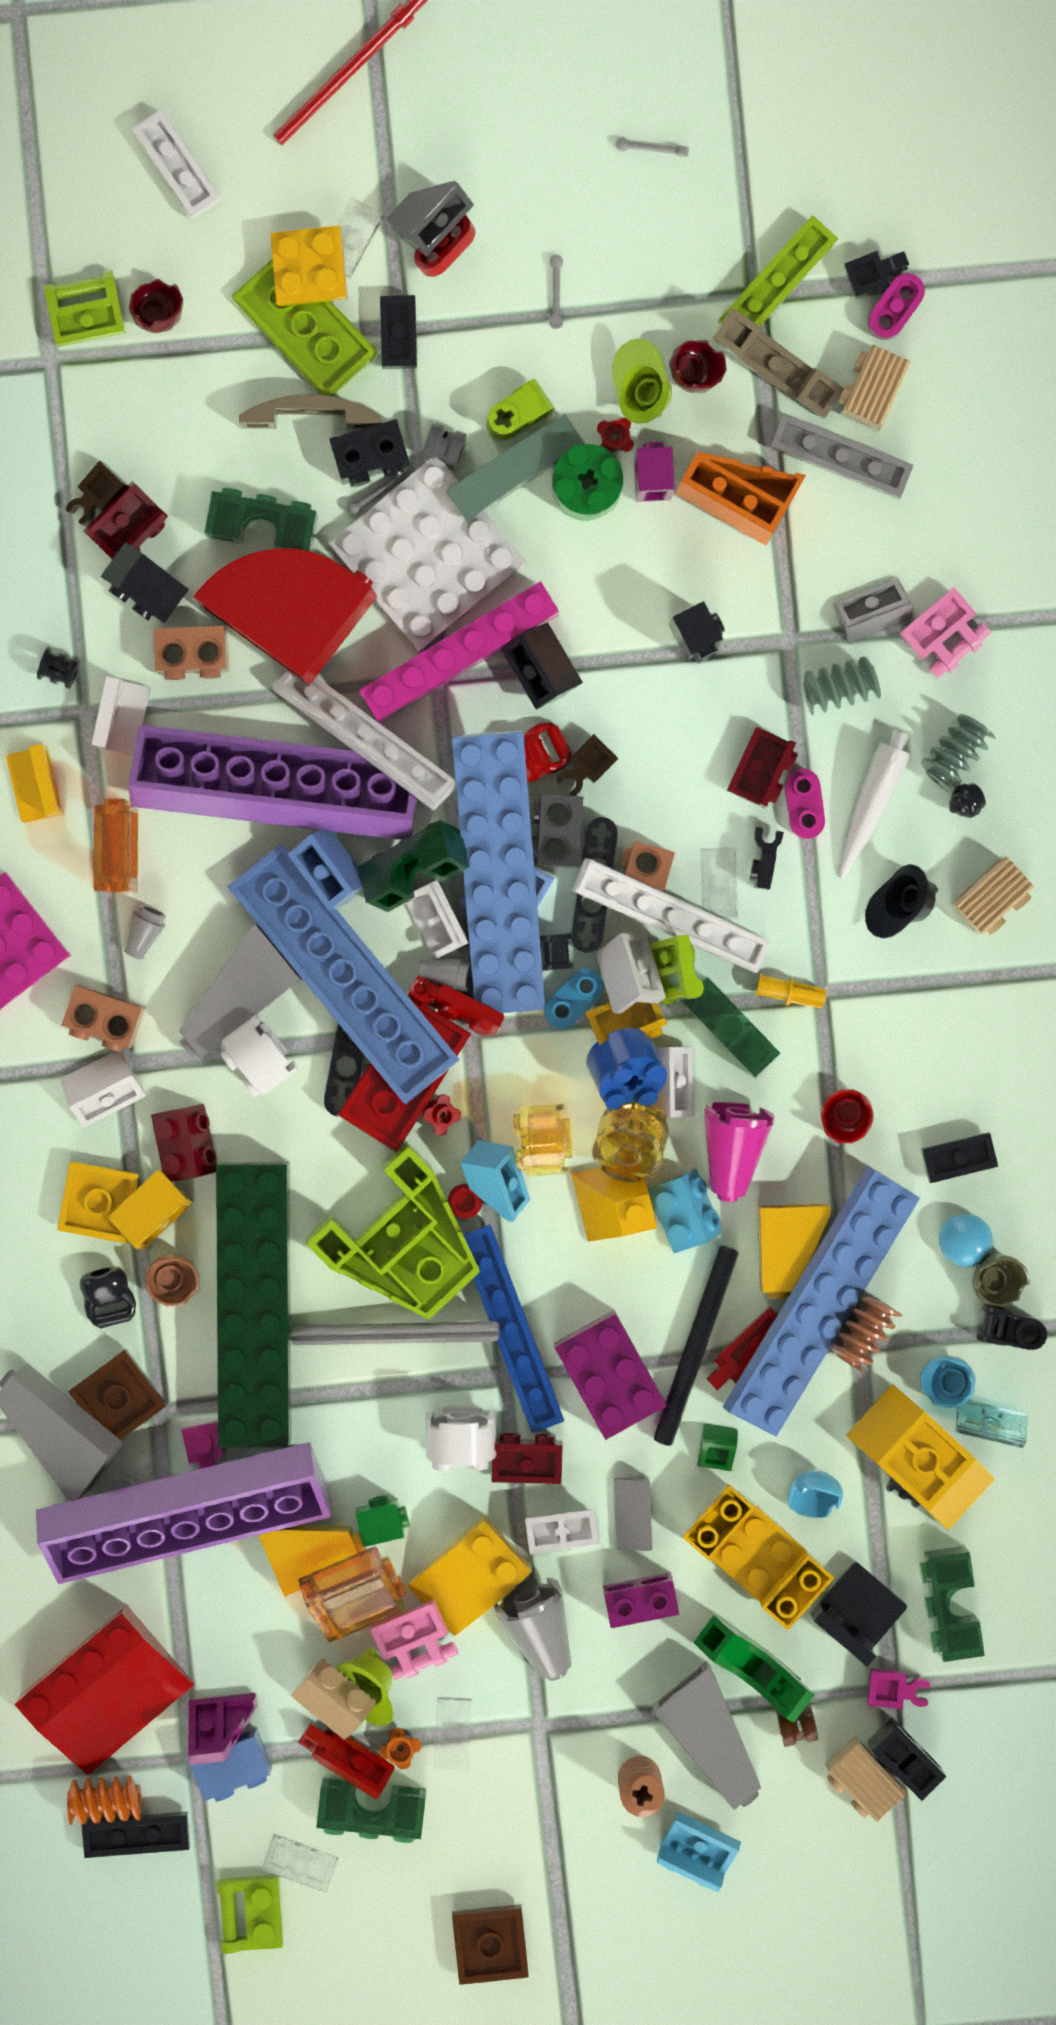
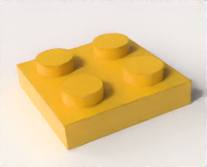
M340 225L270 233L276 304L278 306L348 299L343 233Z
M70 1161L57 1231L126 1244L128 1240L110 1221L109 1215L138 1189L140 1174Z

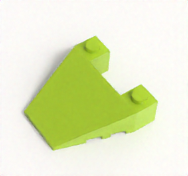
M406 1141L397 1153H393L382 1164L383 1171L403 1191L401 1195L356 1237L330 1213L305 1239L307 1246L331 1270L359 1282L360 1285L370 1290L372 1289L388 1297L389 1300L430 1320L480 1270L431 1165Z

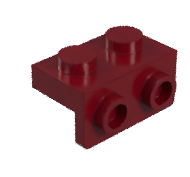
M131 481L83 532L113 560L125 542L141 551L139 546L148 537L154 538L165 527L164 521L168 518V515Z
M756 726L726 791L762 808H766L769 802L775 804L784 786L778 783L784 770L791 771L798 756V753L793 751L796 742L792 740L787 741Z
M204 1104L151 1114L162 1172L171 1182L216 1173L217 1155L213 1148L209 1128L210 1121Z
M501 1433L500 1439L496 1438L494 1451L497 1452V1456L492 1460L491 1482L561 1484L563 1441L556 1440V1435L536 1434L535 1439H521V1434Z

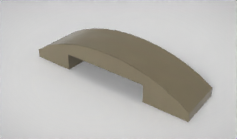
M731 308L713 336V339L737 360L775 388L820 417L826 418L844 388L820 370L807 365L763 333L761 327L736 309Z
M312 394L272 399L258 404L239 415V424L242 429H277V415H345L347 429H363L382 423L380 415L360 404L338 397Z

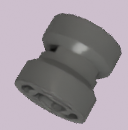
M433 422L422 455L431 459L438 456L444 459L445 464L456 467L462 454L467 434L458 430L454 432L446 431L444 425Z

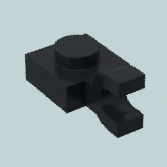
M878 251L844 263V269L855 299L889 287L887 276L908 270L907 266H909L905 251L881 260Z
M755 827L754 841L762 850L759 860L753 859L749 879L755 880L754 888L768 891L771 888L777 847L782 842L784 832L776 831L774 841L766 843L762 839L763 828Z

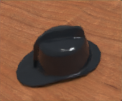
M912 864L902 866L870 898L865 910L867 929L873 936L885 939L895 936L910 923L923 921L934 909L936 893L939 890L936 884L928 881L925 872L919 866Z

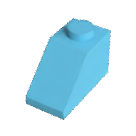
M478 1140L460 1162L469 1189L504 1219L514 1222L531 1199L513 1146Z

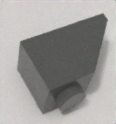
M450 181L409 193L386 219L403 241L427 257L474 204L456 181Z

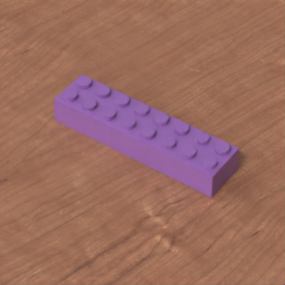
M139 725L128 784L131 807L398 840L412 836L417 798L355 751Z
M311 1443L296 1444L287 1448L259 1453L255 1456L227 1461L218 1465L190 1470L186 1473L158 1478L150 1482L122 1487L117 1490L89 1495L81 1499L37 1509V1544L57 1583L62 1584L329 1518L331 1513L327 1484Z

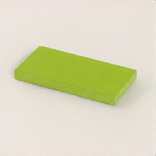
M273 259L265 264L231 296L233 301L320 395L334 397L379 355L378 351L332 301L278 306L276 304Z

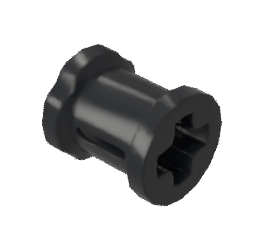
M571 933L540 936V941L544 943L545 964L542 965V971L574 968L573 963L569 959L568 940L571 939Z

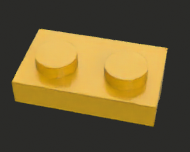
M610 1002L585 1012L599 1045L609 1039L607 1034L619 1029H640L645 1032L647 1037L654 1038L663 1034L661 1027L667 1025L659 1005L653 1003L635 1002L623 1013L615 1014Z

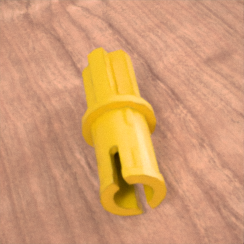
M759 974L755 995L785 1001V1005H789L791 1002L820 1009L825 1003L826 990L797 983L795 978H791L788 981Z

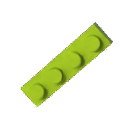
M812 215L718 319L717 323L721 325L731 308H734L761 327L837 243L839 238Z

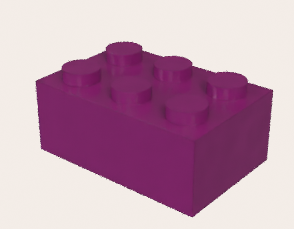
M615 1309L554 1342V1349L605 1440L667 1407L661 1392Z

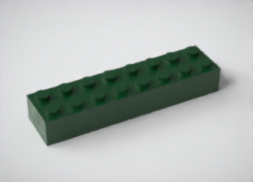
M220 1162L216 1165L218 1447H289L292 1441L290 1162Z

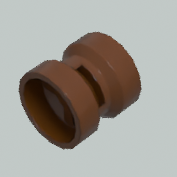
M811 1705L805 1707L794 1723L786 1719L780 1712L776 1713L784 1748L795 1746L796 1742L801 1740L807 1742L819 1740ZM797 1721L800 1722L801 1731L798 1729Z

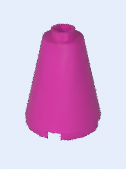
M713 1102L712 1107L705 1105L704 1121L711 1191L717 1194L719 1200L736 1202L738 1197L746 1195L774 1124L775 1116L772 1112L760 1107L759 1114L749 1110V1104L736 1102Z

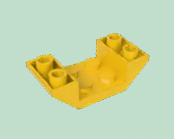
M893 1384L886 1389L845 1434L847 1438L878 1464L948 1531L995 1480L976 1458Z
M730 1484L725 1487L682 1536L708 1561L711 1559L758 1600L761 1607L787 1631L834 1580V1576L804 1546L753 1501Z

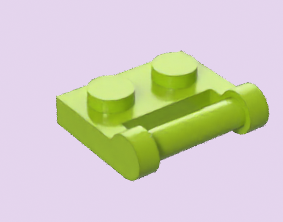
M113 270L102 272L100 277L55 286V283L43 285L57 347L126 333ZM106 291L107 298L61 308L59 306L60 299Z
M689 934L650 943L666 996L659 1004L669 1005L674 1003L676 999L683 997L687 999L700 997L704 991V985L695 975V949L690 943ZM678 974L679 984H670L669 976Z
M279 1875L235 1877L217 1880L216 1892L220 1894L223 1939L220 1940V1952L232 1954L247 1950L283 1948ZM244 1891L247 1936H237L235 1892Z

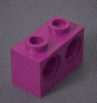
M664 442L643 443V448H637L634 458L636 502L670 501L675 491L673 447H664Z
M671 1572L602 1586L611 1629L680 1615Z

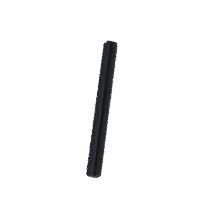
M721 1245L717 1252L666 1399L667 1407L663 1408L654 1434V1440L662 1445L671 1446L674 1443L739 1255V1251L734 1248Z

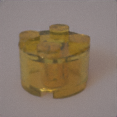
M633 1101L625 1103L615 1110L607 1108L600 1118L592 1148L593 1158L595 1161L597 1158L598 1162L602 1165L601 1170L613 1179L629 1183L639 1182L640 1177L650 1175L649 1178L656 1175L661 1168L669 1136L666 1114L660 1109H654L648 1105H639L638 1102Z
M565 1103L523 1106L520 1114L513 1115L514 1133L521 1136L522 1148L516 1150L518 1171L525 1170L528 1177L571 1173L572 1166L565 1167V1159L572 1158L569 1118L562 1119L561 1115L562 1110H567Z

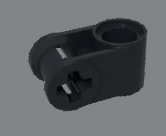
M983 1305L982 1310L985 1312L981 1333H977V1340L1026 1350H1037L1045 1344L1047 1330L1037 1318L1001 1307ZM1028 1324H1035L1038 1328L1037 1337L1030 1342L1023 1341L1021 1338L1022 1328Z

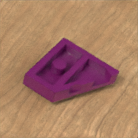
M256 1693L189 1700L188 1758L190 1765L226 1761L258 1706Z

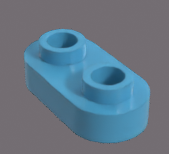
M581 969L575 972L547 1001L544 1014L548 1023L558 1029H566L574 1025L601 997L604 990L602 977L591 969ZM585 979L593 983V989L589 993H583L580 990V983ZM563 1004L568 1007L569 1013L565 1018L556 1016L555 1009L558 1005Z

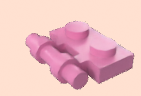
M953 587L900 632L899 635L921 661L931 652L934 653L938 661L929 668V671L938 679L945 672L951 673L959 666L958 661L970 651L975 652L983 646L982 641L991 632L983 623L974 630L968 626L967 622L977 613L956 588ZM957 632L962 640L948 651L942 643Z
M435 1599L376 1623L369 1629L383 1661L395 1656L398 1658L399 1664L390 1667L394 1680L404 1676L409 1679L418 1675L419 1670L431 1665L438 1667L447 1663L448 1658L459 1654L454 1641L443 1646L438 1641L439 1638L446 1636L449 1630ZM425 1644L428 1652L416 1657L411 1655L410 1650Z

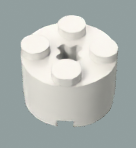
M257 1014L222 1039V1058L232 1070H235L237 1067L240 1069L244 1077L242 1082L254 1097H257L259 1094L267 1095L299 1070L294 1060L289 1063L284 1055L288 1053L287 1049L265 1022L260 1024V1017Z
M457 1405L442 1407L443 1414L434 1416V1410L426 1413V1458L432 1462L434 1470L447 1471L453 1469V1466H468L469 1470L474 1471L489 1468V1461L497 1456V1452L494 1451L496 1443V1413L493 1410H489V1415L482 1414V1407Z

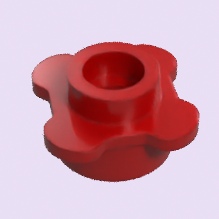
M624 417L610 422L605 420L599 422L597 432L601 435L602 443L600 446L611 453L620 450L630 452L634 447V441L630 438L629 431L631 422ZM614 433L619 435V438L616 440L612 438Z
M441 1094L437 1099L430 1101L422 1115L423 1120L434 1127L433 1131L438 1136H444L448 1128L454 1122H458L461 1119L460 1109L453 1107L450 1103V1097L446 1094ZM444 1112V1117L440 1118V1114Z

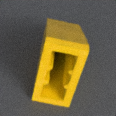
M828 1204L757 1206L760 1290L762 1293H768V1298L782 1299L789 1297V1292H792L817 1248L831 1214V1206Z
M297 1525L258 1535L284 1597L361 1565L364 1559L362 1554L367 1552L366 1547L362 1545L360 1533L353 1534L351 1526Z

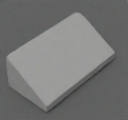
M899 578L833 603L849 643L908 621L913 617L911 602Z
M649 1477L615 1478L614 1500L617 1549L652 1551Z

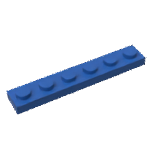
M491 1224L464 1233L465 1240L480 1270L473 1278L489 1321H496L499 1324L500 1335L497 1343L531 1433L533 1434L564 1422L563 1414Z

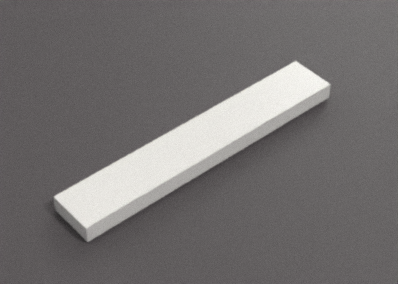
M287 670L273 683V690L432 810H435L456 789V780L318 677L309 686Z
M589 858L584 859L571 890L673 937L689 934L690 943L693 946L753 973H758L771 941Z

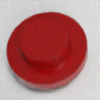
M464 1183L455 1186L448 1196V1203L456 1217L462 1219L472 1218L481 1210L483 1200L469 1189L468 1184Z

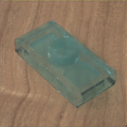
M968 1400L966 1404L957 1407L956 1433L1024 1448L1027 1442V1413L973 1400Z

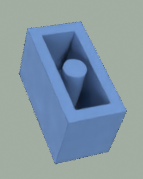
M320 830L312 833L288 853L290 859L328 911L348 903L363 890L359 866L333 831Z
M257 1728L240 1735L226 1761L190 1765L204 1802L212 1798L215 1799V1802L225 1800L234 1795L235 1789L247 1785L248 1789L255 1788L267 1781L266 1777L270 1776L272 1764Z

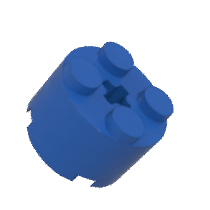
M624 1028L607 1034L609 1039L601 1045L597 1041L587 1055L586 1064L606 1107L615 1110L618 1108H632L639 1105L641 1107L653 1105L658 1100V1093L665 1085L667 1071L651 1038L647 1037L645 1032L640 1029Z

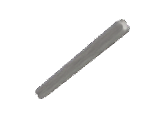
M496 1321L296 1325L291 1331L293 1345L495 1342L499 1339L500 1335L499 1324Z

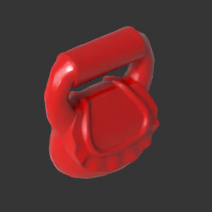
M552 722L538 723L524 734L527 782H533L545 774H552L563 770L570 762L569 758L572 756V751L558 725ZM543 731H546L560 761L552 762L550 760L551 757L548 756L542 744V739H539V735Z

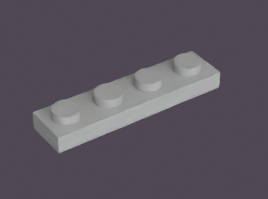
M785 413L782 414L769 447L897 499L902 497L914 464Z

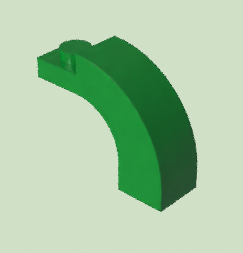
M716 1615L712 1616L693 1642L711 1661L729 1670L749 1684L786 1719L793 1723L815 1695L800 1681L801 1678L776 1656L748 1635Z

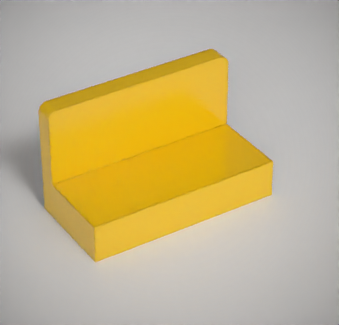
M44 744L29 746V750L8 754L6 760L21 822L28 823L62 815L63 811L48 747Z
M157 1170L109 1215V1219L135 1248L145 1250L195 1202L186 1192L178 1190L162 1171Z

